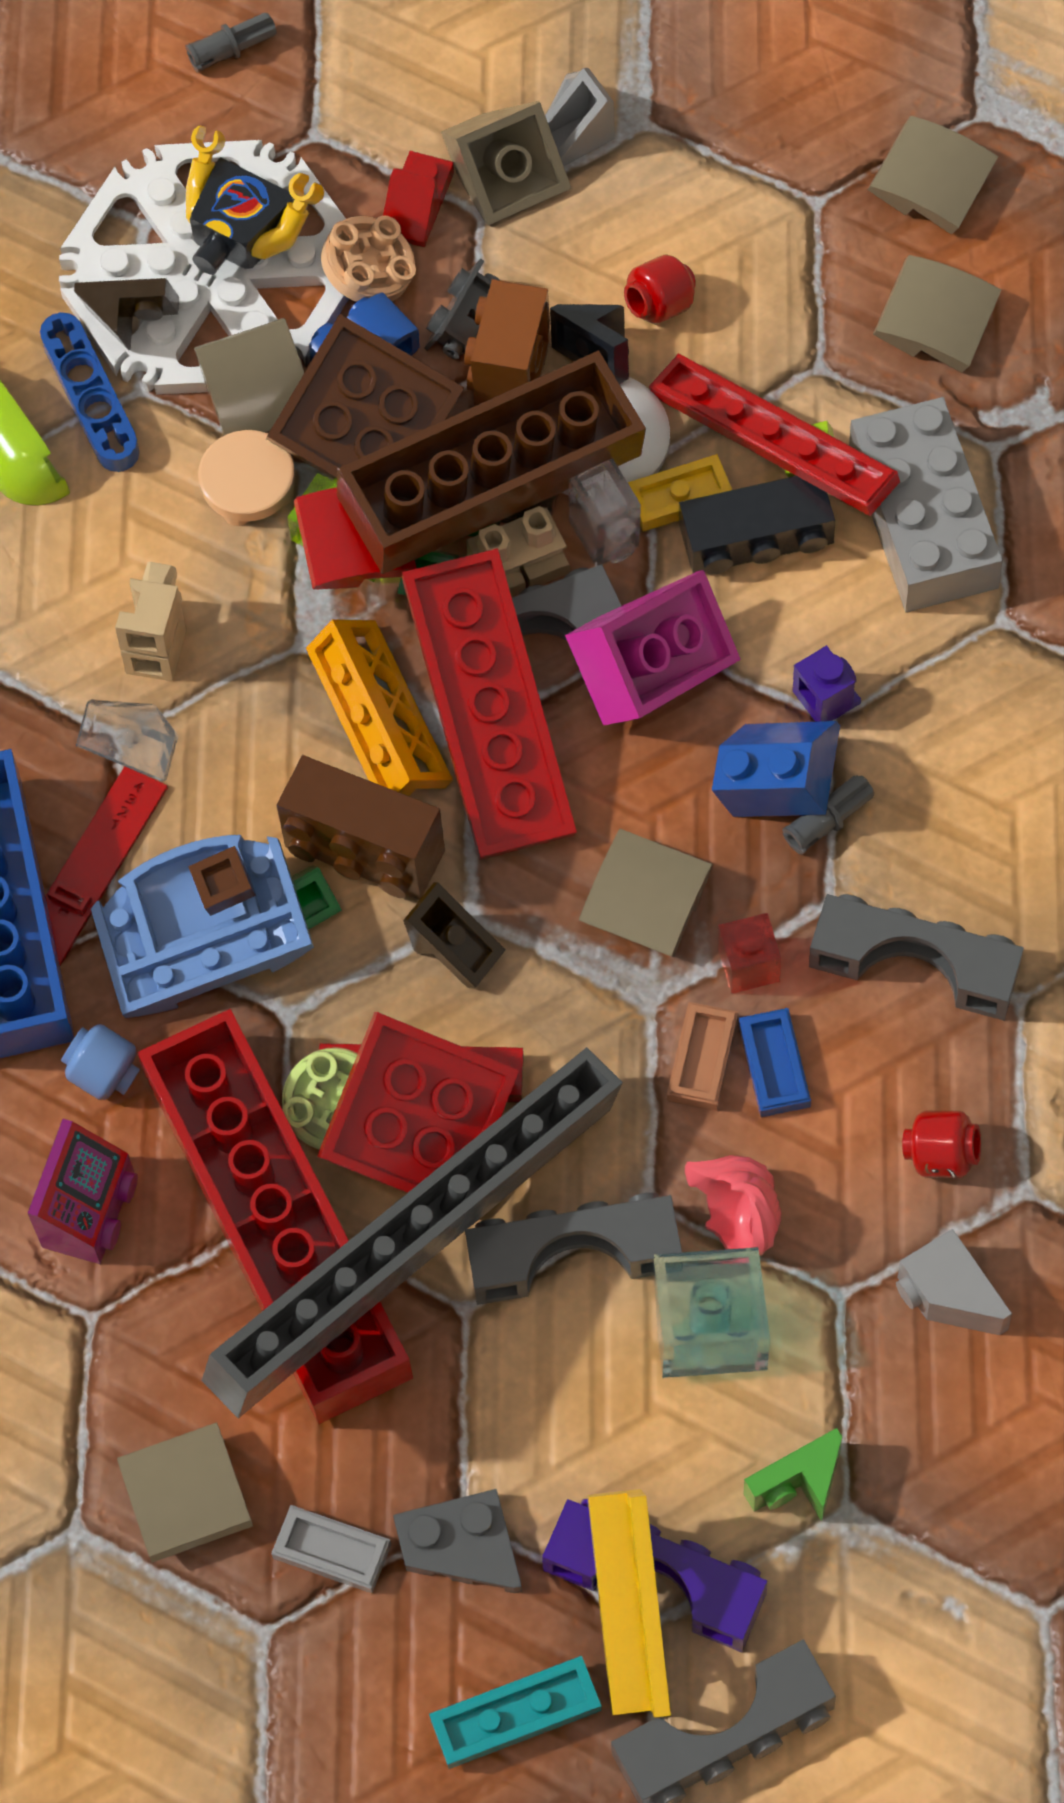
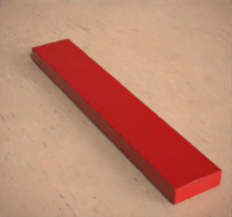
M679 353L648 386L650 391L663 403L868 516L875 512L900 483L897 471Z

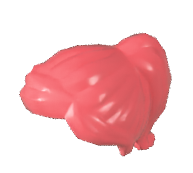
M734 1155L708 1161L686 1162L684 1172L688 1185L690 1187H697L707 1195L710 1219L705 1223V1227L720 1239L726 1250L736 1256H763L766 1250L773 1247L782 1214L775 1192L774 1177L765 1165L750 1157Z

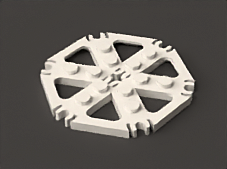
M262 140L226 141L223 150L212 157L213 162L218 161L220 157L227 161L235 162L241 168L289 191L290 180L298 173L309 175V181L304 188V195L309 192L314 182L320 184L302 157L296 166L295 153L291 151L283 161L273 162L272 160L276 154L274 144L270 142L263 146ZM205 142L204 145L209 147L213 142ZM192 143L154 145L156 156L161 161H156L155 154L148 148L142 150L146 163L144 168L135 169L127 159L122 161L125 179L114 167L61 246L62 254L59 255L62 270H76L72 275L59 276L62 298L75 317L81 322L84 330L114 374L117 376L121 368L122 379L128 382L135 372L145 371L146 374L142 378L143 388L147 392L155 388L156 395L208 392L200 366L186 367L178 361L210 311L227 335L231 336L278 320L258 292V288L325 285L326 290L305 324L297 329H289L298 356L303 360L305 367H307L310 362L309 343L312 336L324 324H333L349 300L330 283L322 267L321 251L323 244L333 226L337 222L346 219L325 189L323 199L319 203L312 205L325 224L320 233L313 236H298L290 249L266 260L261 259L253 268L244 269L225 260L216 274L209 275L205 272L202 274V271L192 260L193 255L200 246L193 240L191 224L186 219V188L176 175L177 170L182 165L192 163L193 158H198L199 151L195 149ZM129 197L134 200L163 243L103 246L96 243L93 236L114 203L121 198ZM166 278L179 296L178 315H163L159 320H144L138 330L132 335L131 349L127 350L88 311L74 292V285L77 282Z

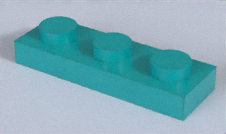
M579 1656L429 1714L448 1769L600 1712L602 1711V1706L583 1657Z

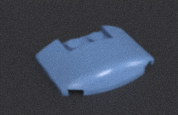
M226 835L207 838L176 847L144 862L118 880L122 887L115 892L104 907L99 900L93 905L91 912L119 1006L125 1018L177 1009L178 1002L266 969H270L273 973L314 948L278 838L267 836L269 842L267 844L244 840L241 835ZM235 846L240 853L256 896L210 916L204 908L188 866Z

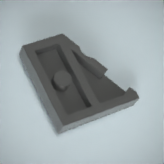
M497 1489L393 1515L406 1571L428 1576L444 1575L448 1576L452 1581L473 1585V1582L502 1587L505 1592L510 1593L522 1592Z

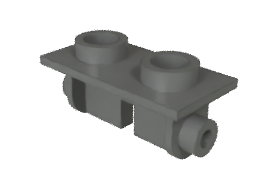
M481 258L469 272L461 268L449 286L447 292L453 295L451 302L447 308L440 305L426 327L427 330L432 332L424 347L427 351L437 341L444 346L442 350L448 357L458 359L460 355H465L468 338L476 337L480 325H476L475 320L467 315L469 312L473 315L476 314L479 297L488 296L491 280H500L495 275L487 273L483 276L478 272L484 263V260Z

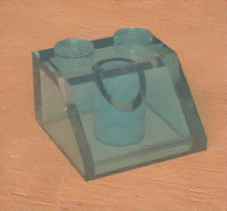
M758 1247L653 1255L657 1334L662 1378L768 1370L770 1333Z

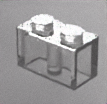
M611 458L569 479V523L595 566L603 565L609 561L611 563H618L631 556L635 549L639 547L641 504L614 459Z

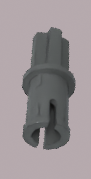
M263 13L231 28L227 24H223L220 31L185 45V49L194 70L199 73L231 57L239 59L241 57L240 51L275 36L277 33L276 26L268 13Z
M856 775L851 777L829 794L826 815H802L782 829L785 840L798 854H804L807 849L830 831L841 830L844 825L843 821L873 798L874 790L864 776Z

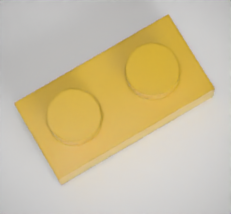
M718 454L626 483L628 497L643 532L679 521V502L732 490Z

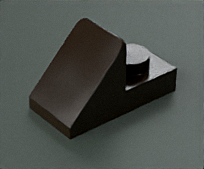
M166 278L77 282L74 285V292L88 311L127 350L131 349L133 317L146 321H155L161 319L163 315H178L179 296Z
M434 882L403 920L413 950L417 954H433L467 988H476L506 950L438 882Z

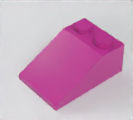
M704 570L697 571L607 612L565 635L603 725L639 719L741 660Z

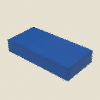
M789 1008L740 1017L738 1025L760 1117L810 1108L811 1098Z

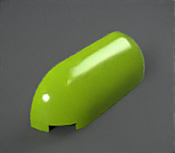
M0 380V492L9 499L25 505H45L58 501L70 494L66 480L58 474L47 458L51 454L50 450Z

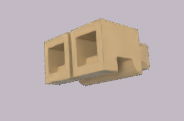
M538 506L524 512V516L501 526L494 524L481 529L477 536L466 540L467 556L498 548L512 597L526 589V582L520 569L529 587L545 584L570 572L569 563L563 553V549L567 548L547 507Z
M147 562L142 580L130 578L135 613L120 611L115 626L126 674L173 682L186 634V626L181 605V592H179L178 586H175L177 571L176 567L172 565Z

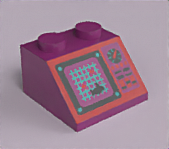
M62 1119L27 1214L42 1248L101 1264L105 1250H113L117 1243L121 1228V1221L117 1217L123 1202L130 1203L134 1196L138 1174L134 1173L127 1152L67 1119Z

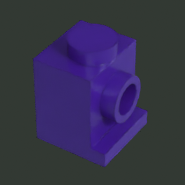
M827 645L794 665L793 693L815 722L833 721L861 704V698L854 690L857 679L852 667L846 659L833 654Z

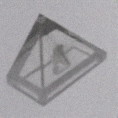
M91 699L86 704L76 746L164 782L168 777L179 735L155 704Z

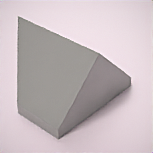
M583 68L581 71L566 74L545 115L563 166L615 139L614 101L591 70Z

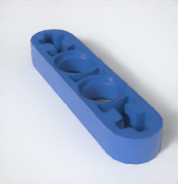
M60 312L52 314L45 319L40 329L45 353L99 463L109 471L121 472L128 470L135 465L140 454L136 434L81 322L70 313ZM64 331L69 336L72 351L65 352L61 340L58 337L56 338V333ZM78 365H87L93 369L91 377L82 382L69 379L68 373ZM95 402H106L112 407L110 413L100 419L87 416L86 410ZM114 430L118 443L124 446V451L118 454L113 449H110L106 434Z

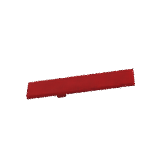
M124 766L45 895L60 966L92 914L91 908L98 900H101L168 789V785L127 766Z

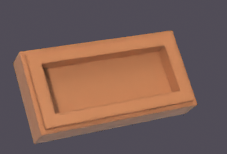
M688 1002L667 1091V1101L717 1111L738 1021V1011Z

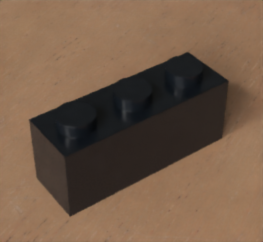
M798 476L679 502V527L692 573L704 570L708 574H720L729 570L732 566L750 562L764 564L777 559L781 555L799 551L813 553L823 549L826 545L834 544L835 517L827 492Z

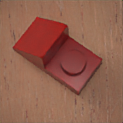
M409 151L403 169L394 168L392 170L383 216L392 217L399 223L401 234L409 244L425 248L455 173L454 162Z

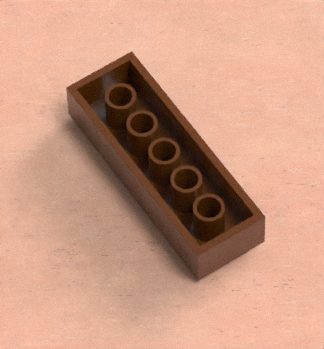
M598 350L339 467L337 472V497L383 575L640 457L646 427Z

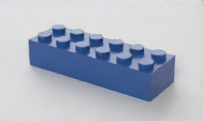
M12 749L0 751V1058L69 1043L75 1038L22 781Z

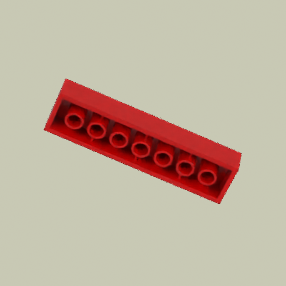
M230 1008L137 1053L144 1075L263 1311L349 1240ZM381 1302L377 1303L293 1373L318 1425L413 1379L410 1359Z

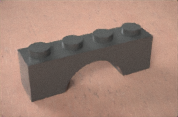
M602 564L590 569H575L561 580L545 586H530L524 589L518 596L512 598L522 636L542 633L558 636L566 641V634L622 606Z
M827 894L810 946L809 967L858 980L871 966L884 959L898 956L918 958L936 967L948 980L953 991L955 1008L1005 1021L1019 974L1024 947L1015 945L1012 940L1001 935L990 934L984 937L966 932L962 926L953 922L939 921L933 923L918 919L913 913L905 909L889 908L885 910L870 906L866 901L854 895L843 894L837 897Z
M642 1193L631 1197L629 1202L608 1205L604 1201H594L579 1206L577 1211L557 1214L554 1210H540L527 1215L525 1220L507 1223L499 1218L487 1219L478 1222L475 1228L465 1231L477 1305L528 1297L532 1281L541 1266L553 1256L570 1249L587 1248L603 1252L615 1259L631 1279L682 1271V1249L671 1195L659 1197L657 1193Z
M803 1639L756 1664V1695L746 1715L731 1728L711 1735H694L680 1731L661 1717H657L611 1742L612 1755L637 1802L678 1803L686 1797L684 1789L701 1780H704L706 1785L722 1780L735 1770L734 1762L749 1754H752L754 1759H759L772 1753L783 1744L781 1737L798 1728H800L803 1734L808 1733L825 1724L831 1718L828 1712L835 1707L836 1695L805 1640Z

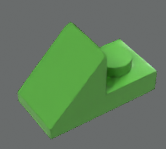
M835 1428L745 1478L743 1494L753 1511L755 1512L766 1505L770 1510L776 1509L792 1500L797 1495L795 1489L801 1487L822 1521L841 1452L842 1435L839 1430Z

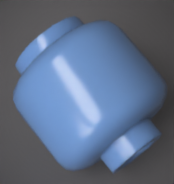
M101 1024L93 1026L89 1031L82 1027L61 1059V1062L67 1065L65 1068L66 1079L98 1100L108 1099L115 1090L124 1095L140 1071L138 1067L132 1064L137 1051L135 1045Z

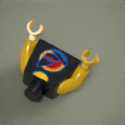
M202 125L197 126L192 133L191 141L195 149L199 151L198 158L192 159L186 186V219L191 224L193 240L200 246L192 257L193 263L201 271L214 275L225 260L244 269H250L261 259L266 260L290 249L294 245L309 215V212L306 210L308 204L315 205L323 199L324 189L322 185L314 182L309 192L304 195V188L309 181V175L303 173L294 175L289 183V191L221 157L215 163L212 161V157L223 150L225 137L221 131L216 130L213 143L209 147H205L203 138L206 134V127Z

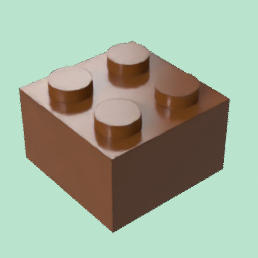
M492 279L488 296L479 297L475 324L480 326L477 337L468 338L464 357V364L470 366L467 376V390L473 391L475 406L541 377L551 341L548 289Z

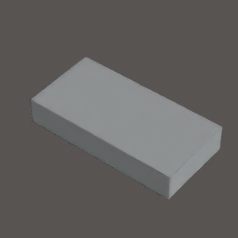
M290 1505L271 1555L275 1560L373 1594L391 1547V1541L382 1536Z

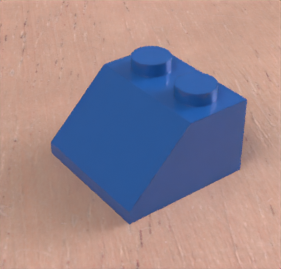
M837 721L743 725L719 745L712 785L713 793L733 817L826 815L840 724Z

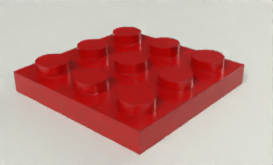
M374 1012L317 1157L408 1193L502 1116L519 1070L382 1013Z

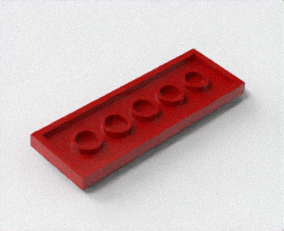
M498 548L402 572L404 588L479 860L575 836L577 833Z

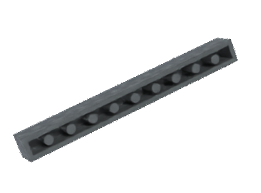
M586 1047L209 1355L201 1381L239 1419L611 1110L623 1082Z

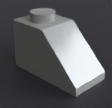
M953 1229L900 1260L897 1277L899 1281L896 1282L897 1290L908 1307L911 1309L918 1307L926 1320L995 1335H1001L1008 1331L1012 1316L1011 1311Z

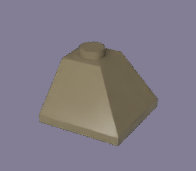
M539 101L483 113L441 132L450 158L454 162L456 174L487 225H491L572 189Z

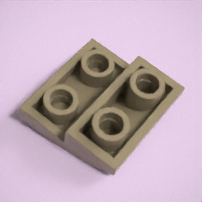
M910 116L867 190L905 216L912 209L916 210L952 235L960 227L999 156L953 130L925 119Z
M909 255L903 263L873 335L912 357L922 350L962 373L971 364L1001 289L957 268L926 258Z
M285 318L194 347L223 436L241 430L270 431L304 375V370Z
M619 829L592 885L579 921L675 957L691 913L697 909L713 864Z
M217 1422L117 1458L151 1563L253 1526Z

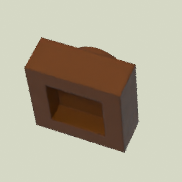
M235 846L188 866L204 908L210 916L256 896L240 853Z

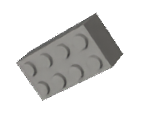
M944 397L851 420L849 446L897 471L900 478V483L875 510L872 518L905 613L999 589L1003 560Z

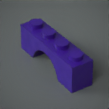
M567 1499L543 1553V1570L594 1591L597 1588L588 1499H583L581 1504ZM650 1524L655 1572L671 1579L686 1596L692 1614V1632L742 1653L766 1597L767 1580L760 1578L761 1572L758 1569L742 1561L731 1560L730 1565L711 1558V1552L696 1542L681 1540L679 1545L660 1537L661 1531Z

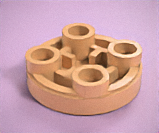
M356 216L337 222L327 236L321 251L322 267L330 283L341 294L356 302L364 297L370 298L382 292L391 301H394L404 293L416 272L413 251L401 234L399 223L389 216H379L377 219L367 216Z
M241 430L229 433L210 445L201 459L198 477L202 495L207 504L215 512L223 516L227 523L233 526H242L249 521L269 517L283 506L291 503L294 498L296 475L292 456L290 453L266 440L268 433L257 430Z

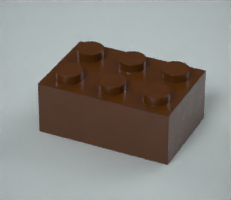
M305 755L301 756L276 805L284 844L292 855L303 861L314 862L317 859L332 865L336 872L352 880H359L362 877L377 883L384 892L397 898H405L407 895L420 900L445 852L440 808Z

